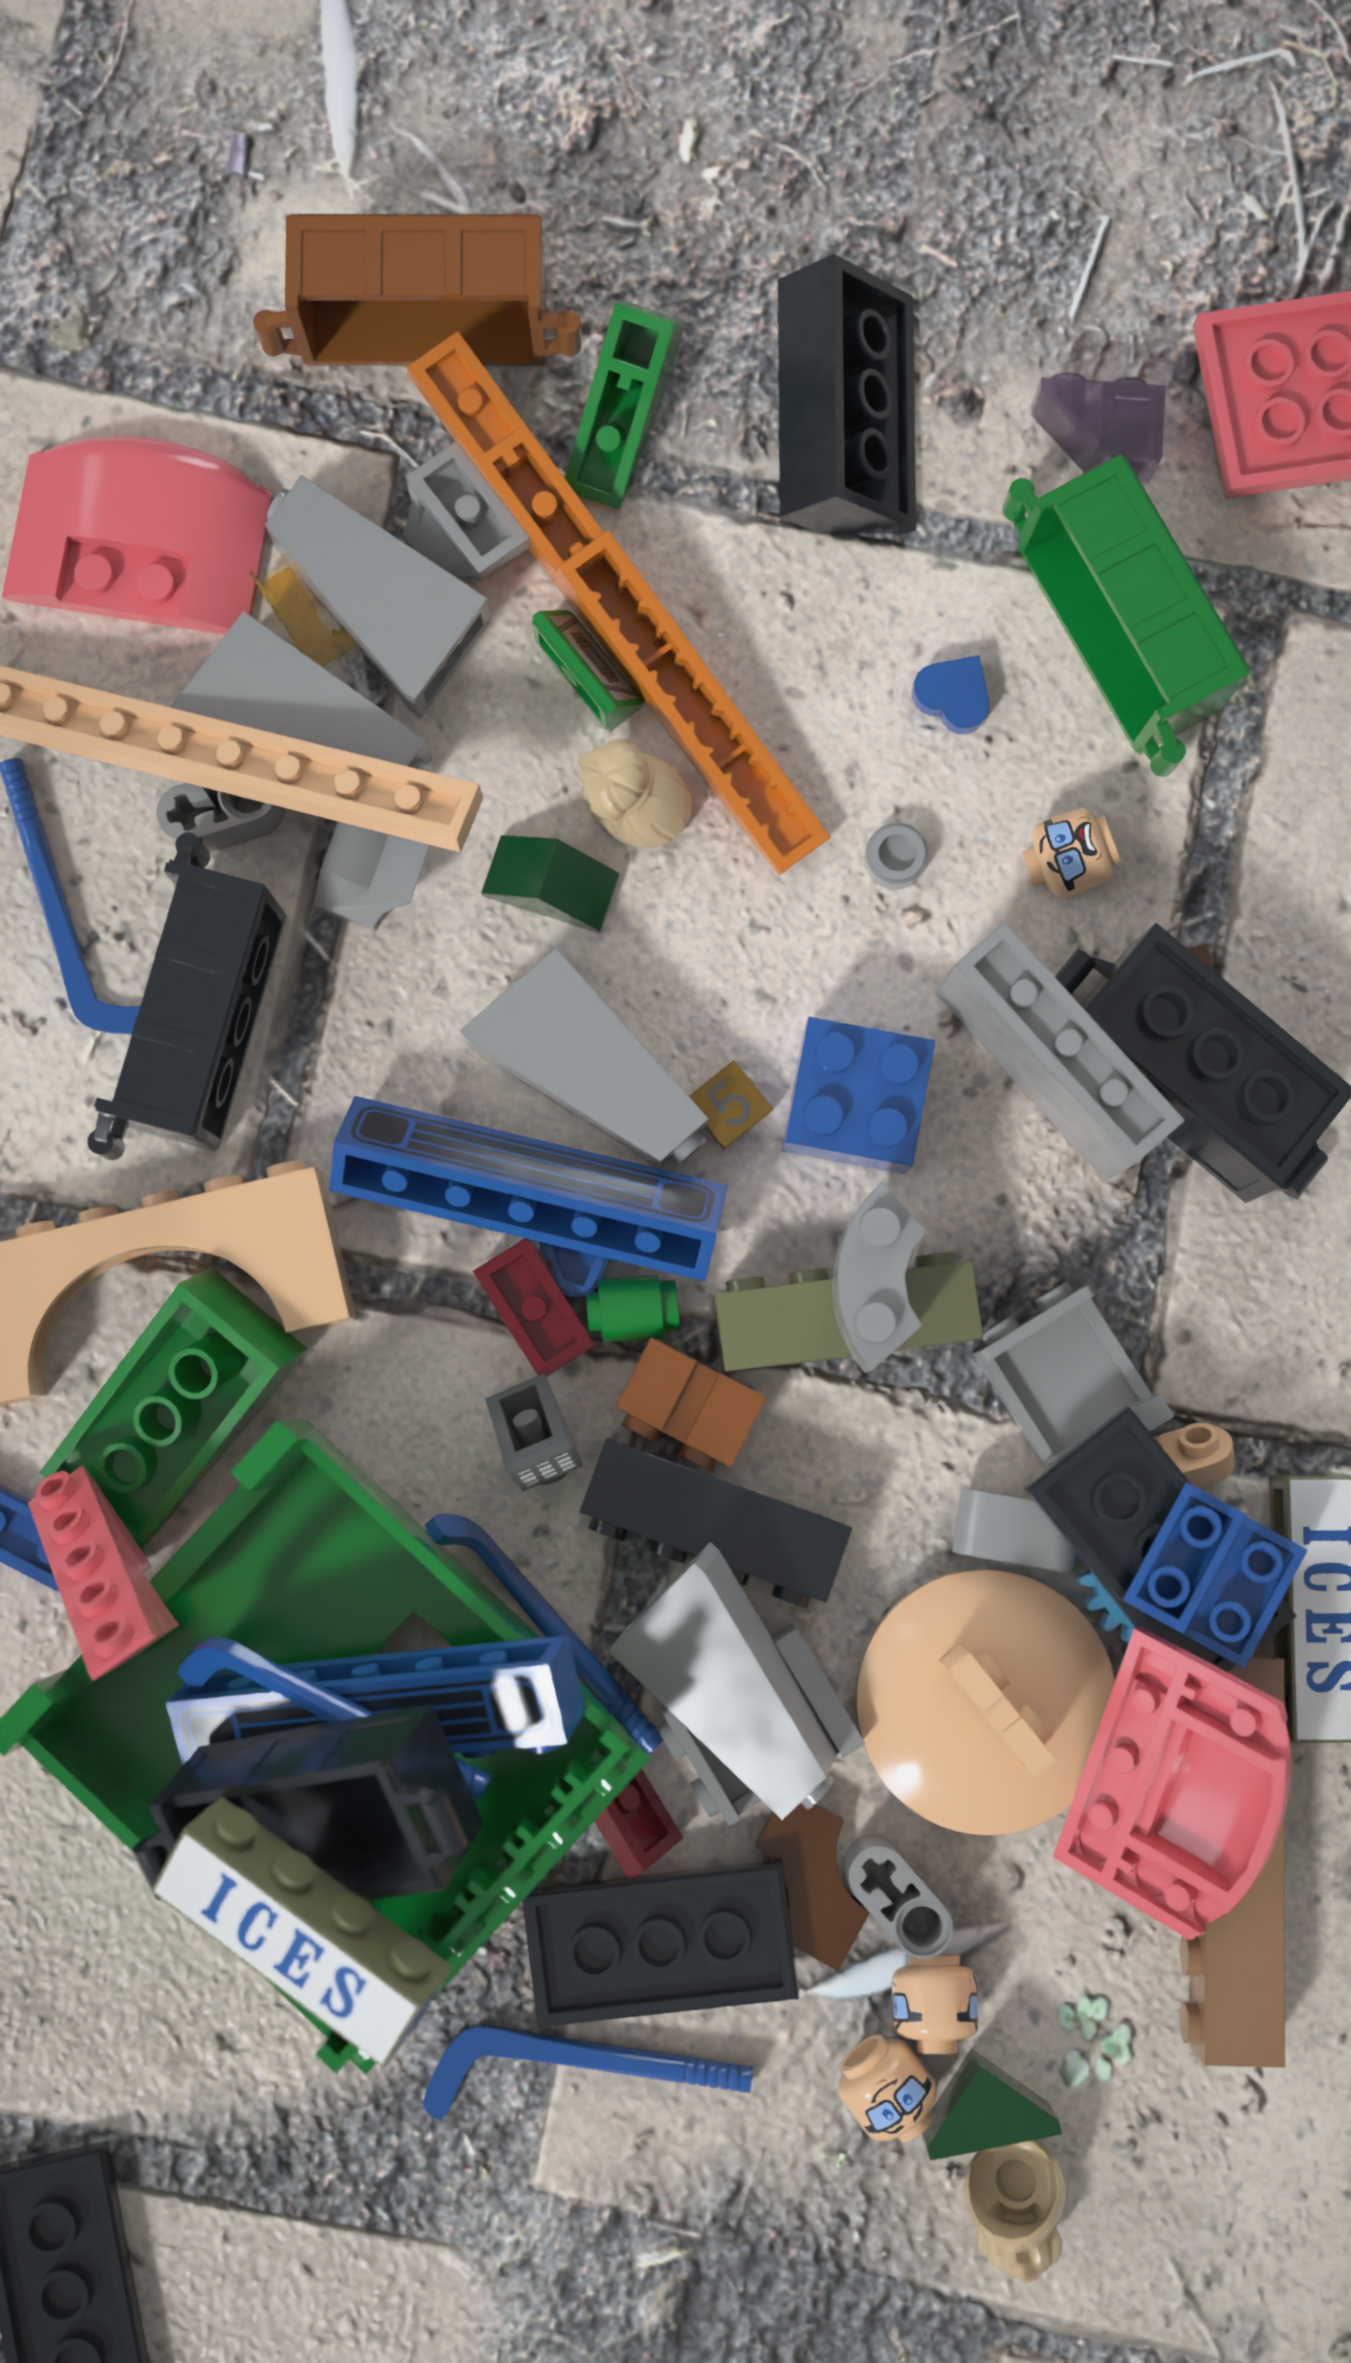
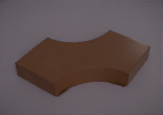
M799 1803L783 1820L772 1811L755 1841V1847L764 1852L771 1860L782 1859L793 1945L832 1969L839 1971L870 1913L847 1890L838 1872L836 1847L844 1820L841 1816L818 1803L808 1810Z

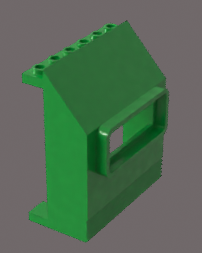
M308 1420L276 1421L230 1471L241 1482L238 1487L149 1581L178 1623V1627L123 1665L95 1680H92L81 1654L68 1669L32 1683L0 1718V1753L5 1756L23 1747L131 1851L137 1842L152 1836L159 1829L149 1806L182 1767L165 1702L185 1683L178 1675L179 1668L191 1650L201 1641L211 1637L226 1638L278 1665L375 1655L411 1614L419 1615L452 1647L541 1638L444 1546L436 1544L425 1528ZM579 1678L585 1714L566 1744L544 1753H531L526 1750V1747L500 1749L489 1756L476 1759L464 1758L461 1753H454L455 1758L464 1760L465 1763L473 1765L475 1769L483 1770L492 1775V1778L480 1801L475 1800L485 1825L446 1889L367 1901L372 1908L408 1935L423 1942L431 1952L453 1967L437 1995L651 1759ZM162 1845L163 1848H164V1850H165V1852H166V1854H167V1856H168V1858H169L170 1855H169V1853H168V1851H167L165 1845ZM269 1982L325 2036L315 2055L331 2071L337 2074L349 2060L365 2075L376 2064L375 2061Z

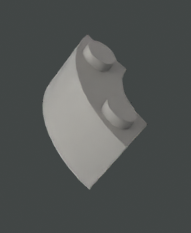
M882 1181L864 1199L845 1227L837 1247L832 1271V1301L838 1328L848 1350L865 1373L874 1370L922 1326L908 1302L905 1274L911 1251L925 1234L926 1230Z

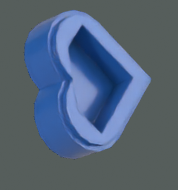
M980 655L934 663L920 670L912 686V700L915 706L924 714L940 716L943 725L951 732L970 734L977 731L983 725L989 711V698Z
M539 1242L540 1250L545 1258L554 1264L552 1277L565 1296L579 1299L586 1297V1293H593L596 1290L598 1279H602L609 1263V1258Z

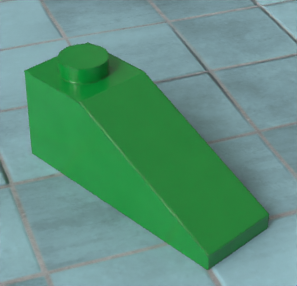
M629 301L615 303L565 475V480L576 495L621 509L667 387L686 321Z

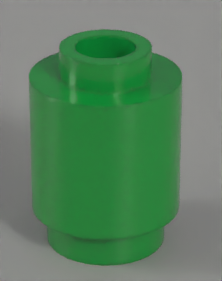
M659 1274L598 1279L599 1292L586 1293L589 1331H602L603 1343L649 1340L650 1338L661 1339L664 1338V1332L680 1331L675 1279L660 1281Z

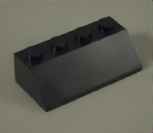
M832 254L778 279V495L780 517L820 534H907L916 531L913 296L842 257Z

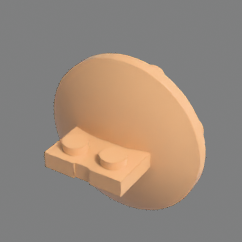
M997 1569L962 1570L942 1575L916 1587L902 1597L878 1623L869 1638L858 1668L855 1688L856 1719L859 1733L865 1742V1751L874 1769L892 1793L912 1811L939 1826L957 1832L974 1835L1010 1834L1040 1825L1072 1805L1112 1692L1115 1678L1108 1654L1097 1632L1078 1608L1063 1595L1045 1584L1014 1572Z

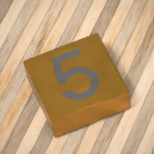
M734 1060L689 1095L691 1100L709 1119L706 1129L723 1150L742 1137L773 1112L774 1109Z

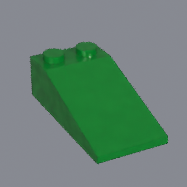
M210 1267L177 1285L39 1473L45 1478L60 1471L71 1474L84 1465L143 1551L271 1399L308 1351V1348L292 1334L285 1333V1329L213 1267Z

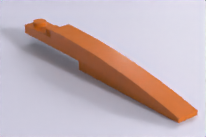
M458 331L407 366V374L419 392L530 537L531 547L528 549L689 762L777 874L780 876L831 838L612 534L609 530L605 533L602 531Z

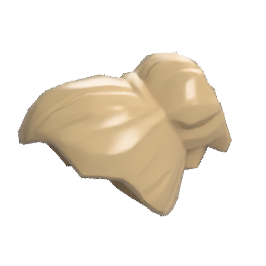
M622 739L609 741L605 745L584 753L579 759L583 797L589 802V809L593 818L604 832L618 842L639 849L657 848L670 843L682 833L691 816L692 797L687 781L677 768L658 756L640 753L637 746Z
M1037 2140L978 2151L967 2167L965 2196L969 2213L977 2226L976 2242L979 2252L985 2255L993 2266L1004 2271L1007 2276L1019 2278L1024 2284L1033 2282L1055 2264L1062 2254L1063 2240L1056 2228L1063 2213L1066 2196L1065 2181L1061 2167L1054 2155Z

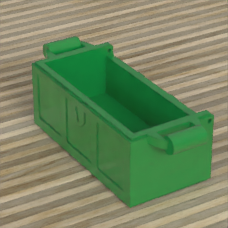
M1120 454L1039 498L1034 494L1035 488L1030 480L1026 478L1015 479L1008 490L1002 506V512L1014 524L1020 538L1018 545L1020 554L1135 753L1138 752L1139 755L1145 753L1150 760L1151 771L1159 777L1169 776L1186 754L1185 745L1182 741L1176 739L1175 736L1218 714L1249 676L1250 668L1126 456L1123 457Z

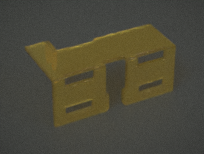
M290 566L261 584L253 571L249 572L258 591L271 608L274 616L279 623H282L292 644L314 662L323 667L356 647V644L345 632L342 624L340 631L337 632V630L332 629L331 636L316 614L317 608Z

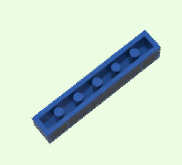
M354 1096L334 1140L329 1191L701 1281L706 1280L728 1185L358 1096Z
M568 1635L280 1664L285 1669L322 1686L374 1714L432 1704L453 1753H461L464 1758L468 1759L486 1757L500 1749L526 1747V1750L531 1753H544L555 1750L568 1742L585 1714ZM233 1670L216 1671L198 1689H194L184 1683L165 1702L182 1766L199 1746L330 1723Z

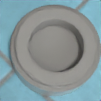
M890 823L876 830L870 837L864 853V863L869 876L877 884L889 889H901L912 885L920 878L928 861V846L924 837L918 830L903 823Z

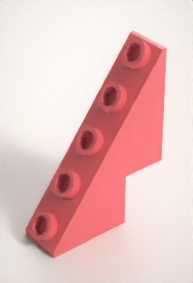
M82 1465L71 1474L64 1471L56 1472L44 1479L36 1489L35 1498L28 1502V1506L88 1673L92 1680H95L123 1665L179 1625L144 1574L152 1568V1565L86 1467Z

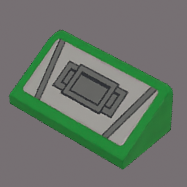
M544 610L538 611L532 616L535 642L606 730H614L643 707V699L571 611Z

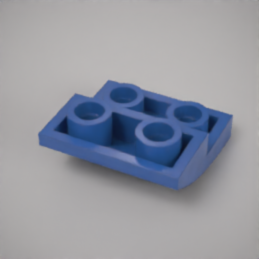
M1186 1482L1125 1594L1123 1601L1245 1669L1308 1550L1247 1517V1514Z

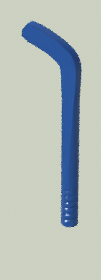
M11 758L0 763V773L59 962L72 1011L83 1025L95 1031L132 1035L140 1006L104 1004L96 996L43 824L39 817L35 798H33L23 759Z
M438 1514L424 1524L429 1536L436 1544L442 1546L462 1545L476 1552L545 1637L568 1635L577 1675L647 1755L664 1741L659 1730H656V1726L635 1705L632 1698L628 1697L627 1692L621 1689V1685L482 1527L468 1518L454 1514Z
M211 1637L201 1641L191 1650L178 1671V1675L186 1684L194 1689H198L216 1671L220 1669L233 1670L328 1722L374 1715V1713L285 1669L250 1649L222 1637ZM456 1758L473 1798L480 1801L492 1775L479 1768L475 1769L473 1765L465 1763L460 1758Z
M476 2024L465 2028L456 2035L445 2050L427 2087L422 2107L432 2118L442 2120L451 2108L464 2075L472 2063L481 2056L532 2060L677 2083L687 2082L690 2085L698 2084L699 2086H709L710 2088L719 2087L723 2090L730 2089L731 2091L750 2093L753 2066L737 2065L736 2063H726L724 2061L716 2062L715 2060H705L704 2058L695 2059L691 2056L538 2034L495 2025Z

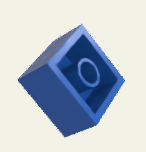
M808 1016L803 1030L781 1151L905 1175L913 1167L935 1040Z

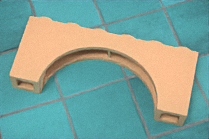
M304 1160L288 1161L266 1168L268 1178L243 1183L241 1175L226 1176L205 1182L203 1184L205 1193L185 1198L180 1197L179 1190L164 1191L141 1198L143 1208L119 1214L116 1205L102 1206L78 1213L80 1223L61 1228H55L54 1221H41L17 1227L15 1229L17 1238L0 1242V1407L47 1396L45 1387L47 1349L56 1324L67 1306L79 1292L104 1272L130 1259L147 1254L165 1251H196L219 1256L234 1263L252 1276L267 1292L281 1317L285 1333L298 1335L356 1321V1312L324 1174L315 1166L305 1168Z

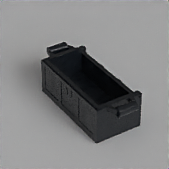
M192 832L182 833L177 838L175 843L177 854L174 860L170 859L169 863L166 862L164 868L165 874L173 881L176 887L112 1101L102 1098H96L95 1111L98 1112L95 1130L88 1137L87 1144L93 1153L107 1160H116L123 1155L125 1151L123 1139L128 1128L215 1152L216 1149H219L287 917L265 884L205 869L204 867L210 861V852L199 837Z
M1155 923L1130 944L1115 963L1094 958L1082 950H1076L1054 977L1072 995L1093 969L1103 975L1080 1005L1185 1120L1167 1138L1245 1203L1274 1190L1282 1191L1287 1196L1298 1199L1328 1161L1327 1155L1319 1149L1317 1140L1351 1098V1085L1158 923Z
M432 1704L199 1746L149 1806L159 1829L152 1836L137 1842L133 1846L132 1852L152 1890L168 1860L162 1845H165L170 1855L184 1828L223 1796L238 1808L250 1813L258 1823L293 1849L309 1857L317 1867L349 1891L364 1898L366 1901L445 1890L485 1823ZM153 1893L154 1897H155L157 1900H161L158 1896H156V1895Z

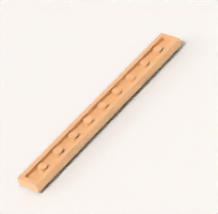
M0 666V736L460 853L483 800L480 785L477 783Z

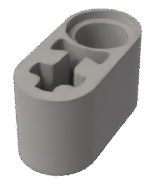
M183 783L170 788L162 795L157 805L156 814L160 827L174 844L182 833L192 832L199 837L211 853L272 833L281 824L285 808L264 803L259 810L253 813H241L237 811L240 796ZM218 801L228 816V819L225 821H221L218 815H221L215 805ZM197 810L199 815L195 817L196 827L192 830H186L183 826L188 824L187 813Z
M961 1488L951 1552L1074 1573L1075 1552L1033 1500Z
M866 1835L855 1840L846 1851L843 1865L846 1878L857 1899L906 1954L918 1959H929L942 1953L952 1939L953 1922L937 1893L888 1839L879 1835ZM870 1858L879 1865L886 1861L884 1864L892 1883L899 1889L891 1899L886 1889L876 1878L871 1876L866 1879L867 1875L862 1865ZM925 1906L936 1911L935 1924L926 1934L913 1936L903 1930V1920L911 1909Z

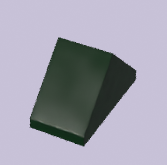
M501 835L481 895L600 934L619 879V872L557 838Z
M970 2049L930 2111L933 2117L927 2129L921 2133L930 2161L1062 2135L1060 2122L1048 2101L973 2049Z

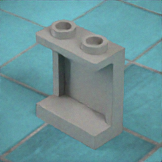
M1067 1281L1061 1283L1034 1300L1040 1311L1018 1324L1012 1314L984 1331L982 1339L986 1345L972 1353L1045 1470L1124 1406H1129L1149 1432L1174 1417L1161 1394L1152 1395L1092 1301L1091 1298L1096 1294L1089 1284L1072 1290Z
M791 1624L771 1637L838 1748V1753L845 1757L865 1745L863 1738L795 1625ZM661 1704V1712L666 1721L657 1725V1728L664 1742L676 1760L687 1755L697 1771L699 1778L690 1784L708 1816L711 1818L721 1812L730 1827L741 1820V1813L762 1800L671 1711Z

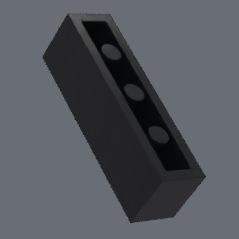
M609 1438L605 1439L579 1513L592 1517L588 1529L620 1541H625L628 1531L653 1539L649 1551L683 1564L686 1563L689 1553L698 1555L711 1542L721 1552L740 1585L747 1586L749 1577L752 1575L774 1584L772 1596L803 1608H808L811 1597L827 1602L852 1531V1527Z

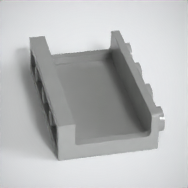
M1005 922L999 925L953 966L937 991L936 995L1104 1181L1137 1164L1185 1121Z

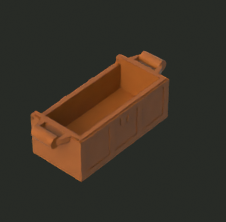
M538 214L286 215V310L275 313L271 310H261L256 313L253 319V325L264 353L269 356H278L281 353L301 356L306 366H409L457 331L483 366H544V364H547V356L562 353L565 356H575L582 348L581 322L578 314L572 310H564L560 313L547 311L546 261L542 219ZM281 328H291L294 339H285ZM547 328H556L557 339H547Z

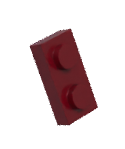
M524 1238L473 1270V1273L538 1376L545 1373L546 1377L596 1347L529 1239Z
M643 1769L633 1777L594 1821L628 1878L647 1870L684 1839Z

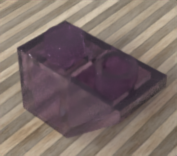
M1069 372L1059 373L1052 377H1041L1031 404V416L1084 473L1122 454L1123 457L1126 456L1138 479L1150 482L1163 454L1166 385L1148 384L1144 379L1138 377H1121L1112 382L1086 380L1080 374Z

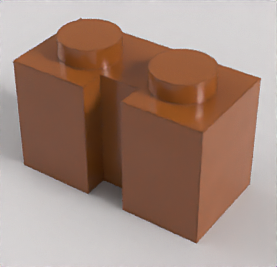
M650 1338L615 1407L627 1413L621 1424L622 1426L653 1442H656L661 1431L684 1443L678 1455L713 1472L718 1461L732 1467L767 1397Z

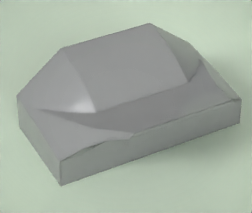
M457 441L447 446L406 476L411 503L408 520L402 535L412 549L457 579L471 577L481 580L531 547L528 534Z
M337 822L320 869L313 904L317 912L376 931L380 917L396 907L410 904L430 845Z

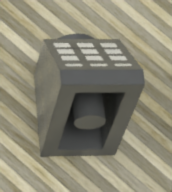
M545 1373L485 1398L505 1466L510 1476L523 1492L540 1484L548 1485L555 1483L565 1477L568 1472L583 1466L572 1433Z

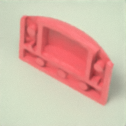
M121 436L97 437L66 442L45 452L43 450L29 455L2 597L6 601L225 635L243 611L252 617L267 536V528L265 526L268 521L267 512L273 501L272 493L263 485L258 487L238 468L221 458L182 444L158 439Z
M1138 1626L1134 1628L1053 1857L1188 1940L1201 1935L1207 1930L1204 1926L1205 1924L1224 1914L1227 1915L1243 1900L1260 1876L1276 1844L1285 1815L1291 1777V1746L1285 1723L1287 1720L1285 1704L1144 1627Z

